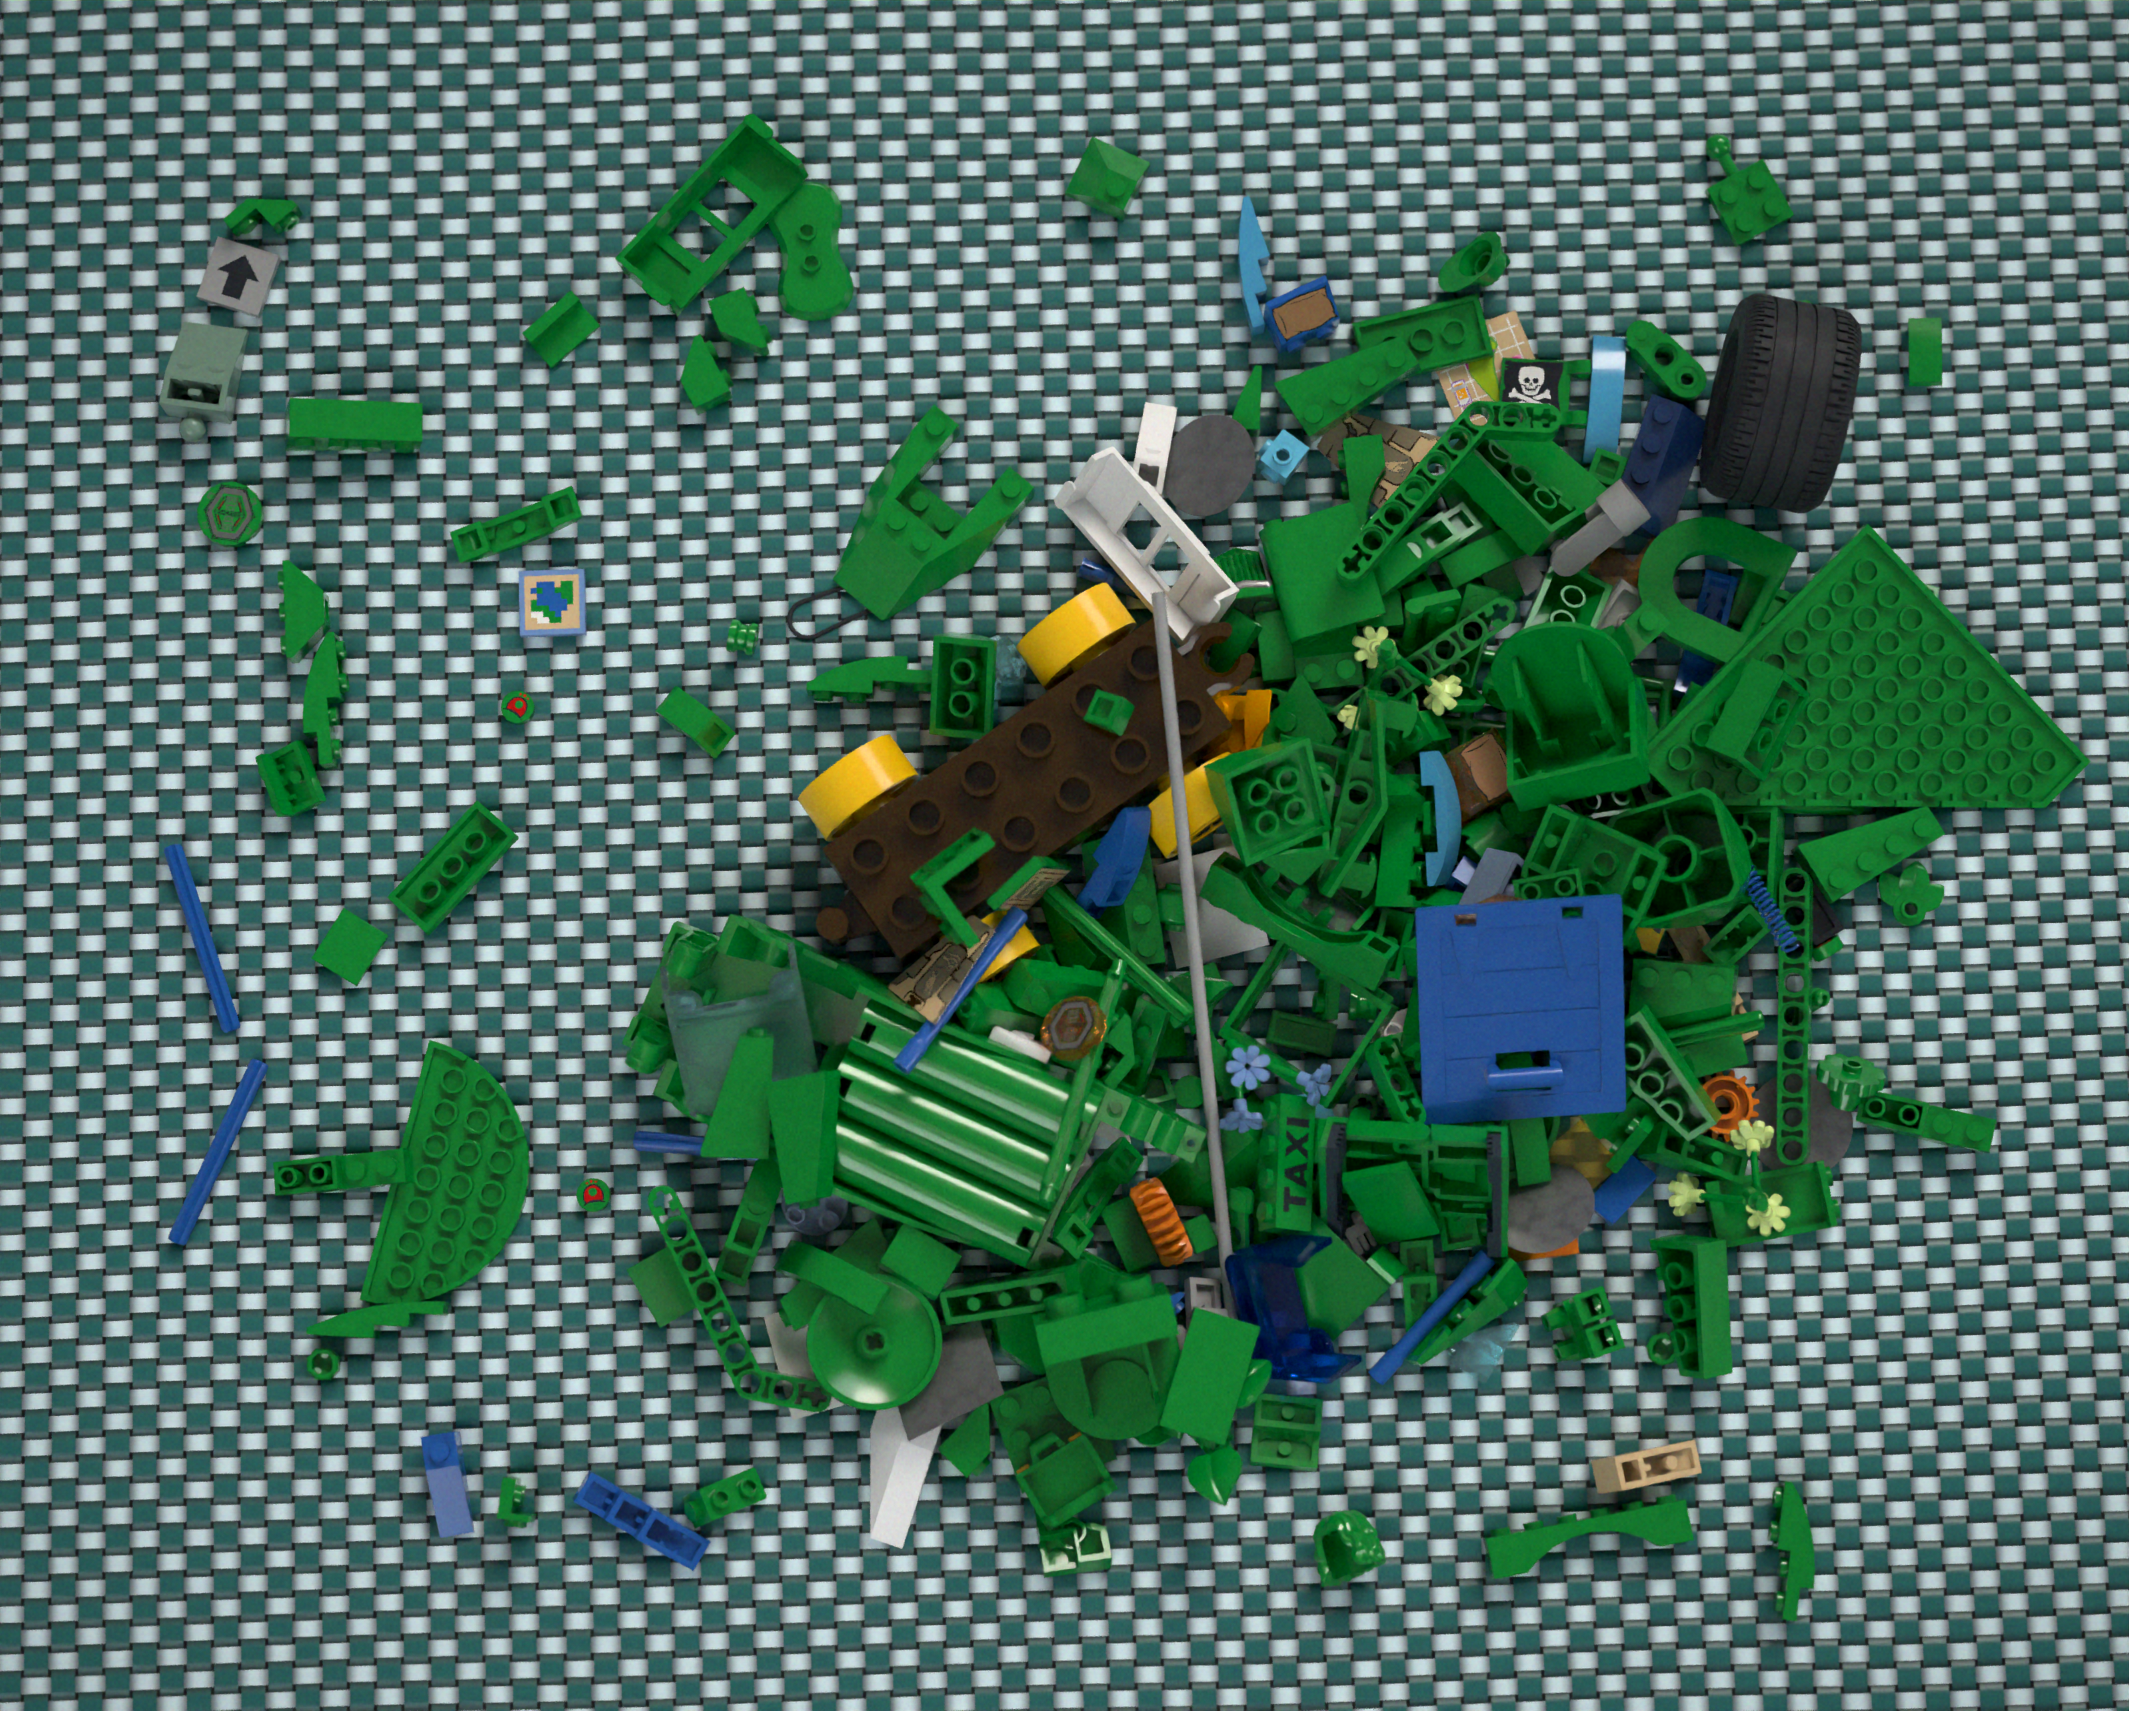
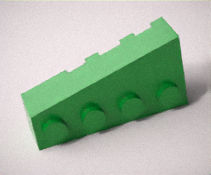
M289 398L285 412V451L362 450L378 452L382 449H395V452L412 453L414 449H420L423 441V403Z
M1393 774L1398 779H1401L1403 774ZM1404 774L1420 785L1417 792L1426 798L1425 802H1435L1434 785L1422 786L1421 774ZM1388 804V809L1385 813L1375 907L1419 908L1421 907L1420 900L1437 889V886H1427L1425 853L1438 851L1437 836L1424 835L1423 804Z
M1018 958L1002 982L1001 987L1016 1006L1054 1020L1053 1017L1057 1015L1056 1012L1060 1010L1059 1008L1063 1005L1062 1003H1070L1067 1001L1078 1002L1076 1000L1085 1001L1084 999L1088 998L1090 1008L1093 1006L1097 1007L1106 979V973L1110 969L1101 968L1100 971L1087 970L1084 966L1080 965L1063 967L1058 966L1055 962ZM1127 975L1115 1012L1121 1006L1131 1018L1138 997L1142 994H1148ZM1083 1007L1065 1009L1057 1023L1061 1019L1063 1020L1062 1017L1065 1014L1067 1017L1062 1024H1065V1026L1067 1024V1026L1075 1028L1077 1031L1081 1026V1032L1083 1033L1088 1024ZM1091 1008V1012H1093L1092 1015L1094 1017L1095 1012L1093 1011L1094 1009ZM1080 1013L1081 1016L1082 1014L1084 1016L1086 1022L1085 1026L1081 1025L1080 1023L1076 1024L1078 1022H1081L1079 1017ZM1068 1019H1069V1022H1073V1023H1075L1076 1025H1078L1079 1027H1074V1026H1072V1023H1071V1025H1070V1023H1068Z

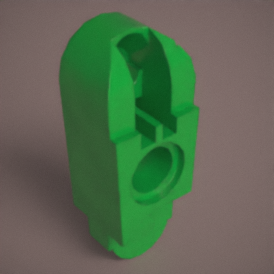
M1639 320L1630 324L1625 333L1626 348L1631 352L1630 356L1660 391L1671 401L1681 404L1698 398L1706 387L1707 382L1706 372L1703 367L1668 333L1663 334L1651 321ZM1659 353L1667 355L1670 359V364L1666 366L1660 365L1655 360V355ZM1685 376L1692 384H1682L1681 377Z

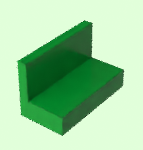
M570 290L522 334L526 342L553 369L601 326L582 306L580 299Z

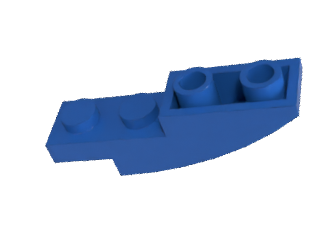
M1148 806L1123 808L1117 814L1115 822L1102 837L1098 848L1093 854L1099 866L1094 869L1092 877L1084 889L1079 892L1075 902L1094 919H1099L1108 906L1122 905L1137 878L1144 858L1150 830L1151 810Z

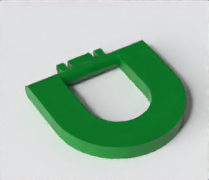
M1718 517L1687 519L1664 530L1646 550L1640 564L1637 582L1639 603L1641 606L1648 599L1671 622L1659 634L1664 639L1719 666H1723L1784 605L1775 599L1777 598L1783 602L1788 600L1790 593L1780 589L1798 552L1788 545L1728 519ZM1699 555H1714L1766 578L1739 632L1698 614L1681 603L1674 591L1673 578L1678 568L1684 562Z

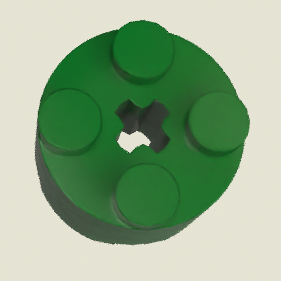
M1494 810L1489 814L1481 812L1461 828L1457 861L1460 863L1465 855L1476 864H1479L1487 848L1515 853L1524 860L1523 854L1527 852V847L1520 838L1514 839L1510 837V832L1505 827L1504 819L1498 812Z

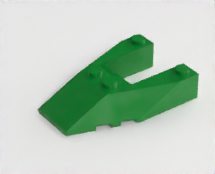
M933 405L912 429L872 484L833 578L836 584L841 586L882 622L918 602L920 598L935 589L938 590L943 587L947 582L960 574L971 570L1035 496L1034 486L1011 467H1008L970 513L963 518L919 482L960 435L959 424L936 405Z

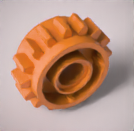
M1730 1070L1726 1076H1723L1721 1071L1714 1073V1078L1710 1075L1702 1077L1704 1083L1701 1085L1713 1103L1717 1097H1724L1729 1101L1730 1110L1728 1114L1721 1116L1717 1124L1701 1133V1135L1708 1132L1710 1133L1709 1137L1714 1140L1717 1139L1718 1135H1721L1723 1142H1729V1133L1731 1130H1739V1121H1749L1750 1118L1758 1117L1759 1114L1753 1111V1106L1759 1104L1760 1101L1759 1099L1752 1098L1751 1093L1756 1089L1754 1086L1748 1088L1745 1085L1747 1079L1745 1076L1736 1079L1734 1078L1735 1071Z

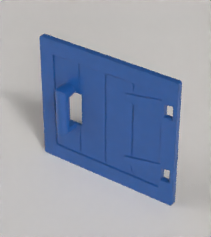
M1619 894L1419 907L1415 909L1422 1104L1426 1112L1424 1124L1611 1113L1626 1110L1622 899ZM1582 906V916L1562 917L1561 908ZM1475 914V923L1456 924L1454 915ZM1549 1050L1550 1062L1549 1066L1499 1070V1067L1496 1065V1053ZM1550 1087V1088H1546V1089H1531V1090H1517V1091H1502V1092H1497V1090H1510V1089Z

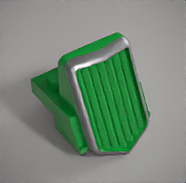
M1232 548L1213 558V561L1240 590L1219 622H1226L1234 607L1241 609L1253 620L1254 613L1279 610L1277 595L1268 564L1261 552Z

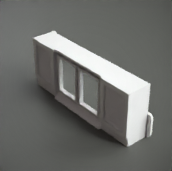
M1113 446L1092 455L1074 483L1072 481L1065 482L1055 497L1054 503L1056 507L1066 513L1152 614L1151 593L1165 592L1169 633L1180 646L1188 643L1189 638L1200 627L1213 622H1219L1240 591L1208 555L1210 554L1209 550L1148 481L1144 482ZM1139 503L1161 525V528L1142 555L1121 532ZM1169 536L1191 560L1172 588L1150 566V563Z

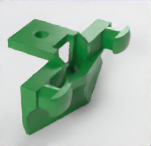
M1362 687L1347 749L1310 741L1315 762L1328 764L1333 770L1334 780H1336L1339 764L1343 765L1344 778L1338 801L1333 800L1330 819L1332 829L1329 830L1330 856L1318 867L1314 877L1319 892L1326 897L1332 898L1336 890L1342 886L1359 890L1358 899H1365L1374 887L1377 877V859L1375 854L1369 851L1366 862L1356 859L1388 809L1384 751L1386 727L1400 730L1399 740L1406 739L1411 734L1418 717V699L1412 691L1409 693L1407 702L1388 698L1386 692ZM1280 734L1279 742L1296 739L1297 737ZM1362 785L1367 789V795L1362 801L1354 802L1349 798V791L1353 786Z

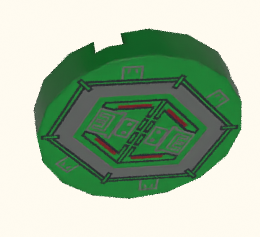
M222 482L211 487L202 496L197 508V519L202 532L213 543L226 548L240 547L260 532L264 521V508L257 494L248 486L237 482Z

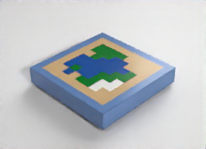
M585 569L519 571L521 638L587 635Z

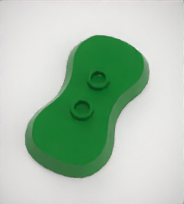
M802 182L776 210L777 213L769 220L768 225L780 246L782 254V269L778 282V297L782 307L793 318L804 321H817L832 318L845 311L853 296V280L840 256L838 247V234L842 221V205L837 194L826 184Z

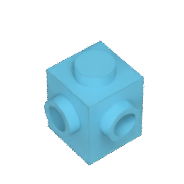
M1283 429L1274 441L1268 439L1258 452V455L1261 457L1258 465L1262 469L1260 473L1271 483L1276 484L1280 482L1285 486L1308 456L1309 447Z

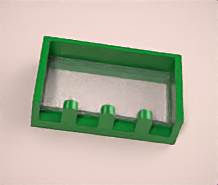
M1263 860L1252 864L1263 884L1283 906L1303 920L1319 927L1335 931L1358 932L1379 908L1374 906L1375 889H1372L1365 899H1358L1359 890L1341 886L1340 889L1336 890L1332 898L1326 897L1319 892L1314 879L1316 871L1300 886L1264 863Z

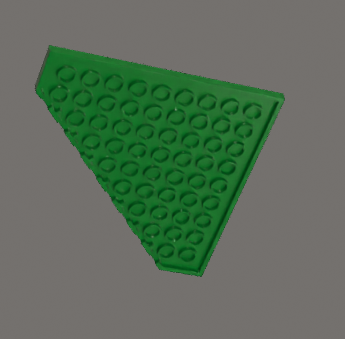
M1864 524L1648 741L1649 775L1670 797L1705 787L1716 793L1724 805L2046 808L2091 762L1869 524ZM1751 658L1784 670L1810 693L1804 708L1764 782L1718 758L1705 747L1710 730L1716 726L1723 713L1726 700L1732 696L1739 682L1740 674L1747 667Z

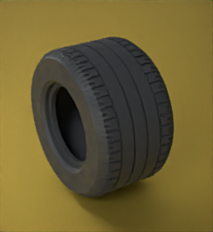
M1763 293L1752 294L1739 302L1731 319L1721 350L1703 434L1700 480L1711 495L1794 513H1808L1822 504L1831 487L1841 458L1859 377L1862 332L1860 324L1850 312L1796 300L1792 301L1791 299Z

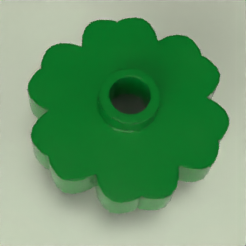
M1843 1054L1825 1055L1824 1060L1818 1061L1815 1073L1817 1080L1826 1083L1827 1088L1830 1089L1831 1105L1843 1111H1854L1857 1109V1105L1862 1102L1863 1097L1876 1096L1877 1091L1883 1090L1886 1079L1884 1070L1874 1067L1873 1062L1858 1056L1847 1057Z

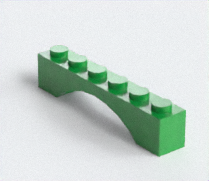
M1382 434L1343 439L1344 449L1337 450L1339 470L1346 469L1347 481H1341L1343 501H1353L1360 527L1368 520L1370 504L1378 486L1386 475ZM1396 589L1382 598L1386 610L1385 615L1357 623V627L1371 625L1375 632L1381 626L1388 629V634L1403 632L1404 622L1400 592Z
M1226 851L1211 864L1199 894L1200 897L1207 900L1212 906L1224 909L1235 915L1241 922L1255 926L1266 932L1269 937L1288 944L1300 954L1310 956L1324 964L1329 970L1339 972L1352 979L1360 987L1368 988L1374 992L1386 979L1400 948L1399 945L1371 930L1361 932L1335 931L1303 920L1283 906L1270 893L1252 865L1243 866L1239 858Z
M1670 1494L1656 1497V1504L1643 1506L1641 1500L1622 1504V1511L1610 1513L1609 1507L1590 1510V1517L1577 1519L1576 1513L1558 1516L1556 1517V1524L1544 1526L1543 1520L1523 1524L1524 1530L1511 1532L1510 1526L1490 1530L1491 1536L1483 1538L1491 1578L1499 1579L1528 1573L1535 1563L1553 1547L1570 1538L1590 1532H1624L1643 1538L1660 1547L1692 1541L1694 1537L1686 1500H1676V1495Z

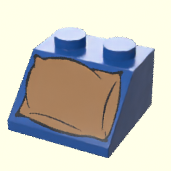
M1325 275L1266 302L1263 315L1265 325L1279 354L1287 350L1289 353L1297 352L1307 345L1306 341L1315 337L1318 340H1322L1336 332L1335 328L1338 327L1340 321L1338 310Z

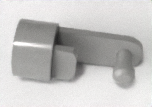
M1621 478L1596 497V502L1585 510V516L1589 521L1588 524L1566 541L1558 539L1552 543L1550 563L1553 570L1560 576L1576 574L1621 537L1629 536L1651 518L1645 506Z

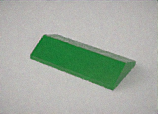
M477 800L387 898L427 935H430L520 837Z

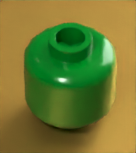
M1166 882L1165 887L1158 889L1156 892L1160 923H1163V930L1182 932L1183 926H1185L1181 884ZM1196 894V901H1197V907H1198L1199 897H1198V895Z

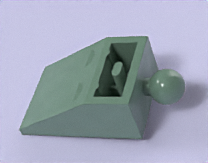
M183 322L164 374L159 404L167 416L184 418L179 425V432L184 440L197 442L204 437L206 427L202 420L232 424L249 334L248 330Z

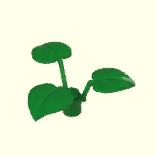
M1262 1359L1250 1360L1236 1408L1243 1409L1248 1407L1261 1396L1272 1373L1271 1362ZM1157 1425L1148 1432L1134 1438L1144 1446L1156 1447L1169 1441L1172 1436L1164 1434L1165 1427ZM1231 1426L1225 1445L1217 1443L1215 1449L1199 1445L1206 1455L1195 1457L1190 1462L1187 1470L1188 1481L1195 1491L1204 1498L1223 1506L1227 1505L1230 1494L1239 1480L1243 1468L1242 1458L1230 1442L1234 1439ZM1187 1434L1189 1437H1191V1438L1196 1442V1439H1197L1196 1436H1192V1435Z

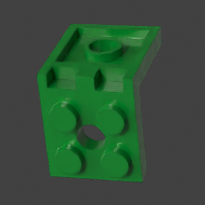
M975 827L909 876L922 893V896L918 899L930 915L933 914L936 918L941 919L942 923L938 927L950 942L953 941L956 946L962 944L968 949L979 943L980 939L941 886L996 845L988 833Z

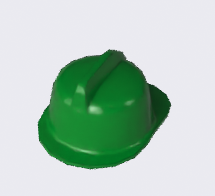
M1492 231L1482 233L1469 245L1447 260L1438 276L1440 288L1445 292L1453 293L1459 292L1471 284L1482 287L1494 284L1511 262L1509 257L1501 250L1500 236Z

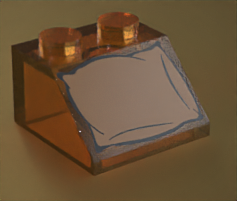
M1496 728L1460 745L1443 756L1457 788L1461 809V823L1474 819L1482 812H1488L1511 797L1507 788V746Z

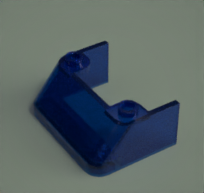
M1290 1234L1239 1249L1225 1259L1224 1268L1238 1320L1260 1327L1251 1359L1268 1360L1272 1363L1270 1379L1331 1384L1362 1362L1361 1355L1335 1353L1331 1337L1320 1328L1308 1327L1294 1268L1304 1266L1308 1263L1309 1258L1332 1244L1330 1236Z

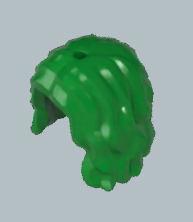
M1355 1510L1336 1511L1324 1517L1315 1526L1313 1533L1316 1547L1314 1559L1317 1562V1571L1321 1576L1320 1585L1322 1587L1339 1586L1343 1581H1350L1353 1578L1360 1577L1365 1572L1372 1571L1374 1568H1378L1386 1563L1385 1549L1380 1543L1378 1532L1362 1513Z

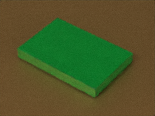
M1406 1161L1342 1174V1184L1378 1245L1441 1234L1442 1224Z

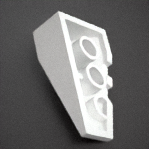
M898 1406L877 1411L870 1430V1538L903 1548L943 1425L908 1442Z

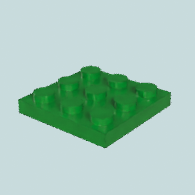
M1047 1377L1005 1391L1003 1395L989 1401L1015 1474H1017L1016 1470L1026 1464L1029 1466L1033 1464L1028 1443L1049 1430L1054 1432L1065 1443H1068L1069 1438L1078 1432L1084 1433L1066 1420L1055 1405ZM1086 1434L1103 1464L1117 1459L1111 1440ZM1054 1443L1037 1455L1041 1459L1059 1447ZM1018 1482L1022 1494L1025 1493L1020 1483Z

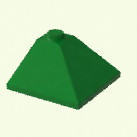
M1307 736L1233 753L1204 766L1211 797L1245 867L1332 829L1310 738Z

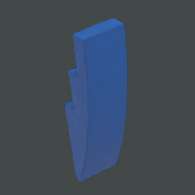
M1706 569L1694 612L1727 626L1738 578ZM1683 649L1672 696L1682 699L1691 681L1703 686L1712 677L1716 664Z
M590 1470L572 1499L575 1503L692 1571L696 1568L711 1542L677 1520Z

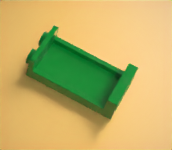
M1823 1160L1759 1173L1762 1192L1767 1194L1768 1199L1773 1194H1779L1783 1198L1780 1206L1790 1209V1216L1788 1218H1781L1786 1225L1784 1230L1778 1232L1772 1227L1769 1236H1762L1760 1234V1226L1754 1229L1748 1226L1747 1221L1752 1214L1746 1211V1205L1704 1201L1711 1237L1726 1239V1248L1836 1227L1837 1219L1841 1218L1838 1201L1836 1199L1832 1200L1829 1188L1833 1186L1832 1172L1829 1166L1825 1167ZM1752 1174L1744 1176L1742 1185L1717 1180L1701 1184V1190H1704L1705 1193L1739 1196L1742 1195L1747 1187L1752 1185Z

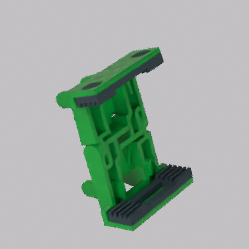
M1364 1107L1353 1109L1349 1119L1345 1117H1327L1319 1143L1321 1220L1342 1241L1344 1240L1348 1221L1351 1217L1350 1210L1358 1211L1342 1184V1174L1406 1161L1411 1170L1412 1167L1421 1168L1422 1171L1412 1170L1437 1216L1486 1219L1488 1257H1508L1509 1151L1507 1127L1494 1126V1121L1473 1122V1127L1431 1124V1129L1423 1123L1411 1122L1409 1124L1405 1122L1371 1121V1112Z

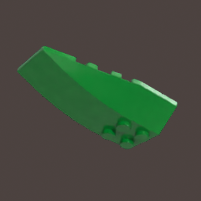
M1549 804L1524 861L1521 877L1524 879L1580 868L1586 896L1619 894L1622 899L1624 946L1642 923L1670 859L1652 846L1601 822L1560 806Z

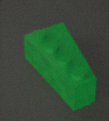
M1400 336L1273 384L1311 442H1314L1421 370L1419 362Z
M1459 439L1452 449L1463 450L1466 444ZM1484 439L1454 474L1452 479L1457 481L1470 494L1473 501L1479 504L1493 518L1494 522L1516 542L1522 551L1529 557H1532L1550 546L1554 541L1563 538L1585 511L1577 504L1573 508L1560 499L1563 494L1552 486L1548 490L1534 479L1536 473L1527 466L1516 465L1511 461L1512 454L1494 440Z
M1925 806L1797 845L1791 852L1802 870L1810 873L1830 905L1945 835V832L1929 807Z
M1647 1004L1624 1017L1625 1082L1633 1088L1632 1091L1653 1106L1656 1112L1687 1141L1692 1140L1717 1124L1722 1114Z
M1672 1234L1649 1239L1651 1251L1656 1250L1660 1267H1655L1658 1281L1663 1280L1667 1295V1301H1663L1665 1313L1672 1319L1674 1330L1670 1332L1680 1376L1709 1379L1733 1373L1726 1239L1685 1234Z

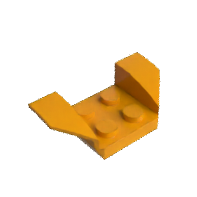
M1247 690L1246 696L1227 695L1219 697L1215 702L1232 724L1230 738L1201 758V760L1208 762L1224 752L1229 751L1233 754L1261 747L1263 734L1270 720L1272 691Z

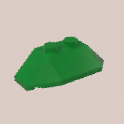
M1251 1092L1244 1098L1247 1100V1111L1250 1113H1261L1263 1102L1254 1092ZM1238 1127L1232 1131L1220 1128L1226 1194H1228L1229 1187H1249L1255 1181L1263 1128L1255 1130L1250 1127V1131L1245 1133H1239ZM1207 1134L1194 1163L1178 1157L1156 1176L1162 1182L1171 1201L1175 1205L1214 1208Z

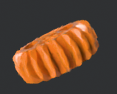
M1154 1177L1149 1180L1145 1179L1130 1189L1131 1200L1162 1265L1165 1267L1178 1265L1191 1257L1193 1252L1192 1245L1162 1182Z

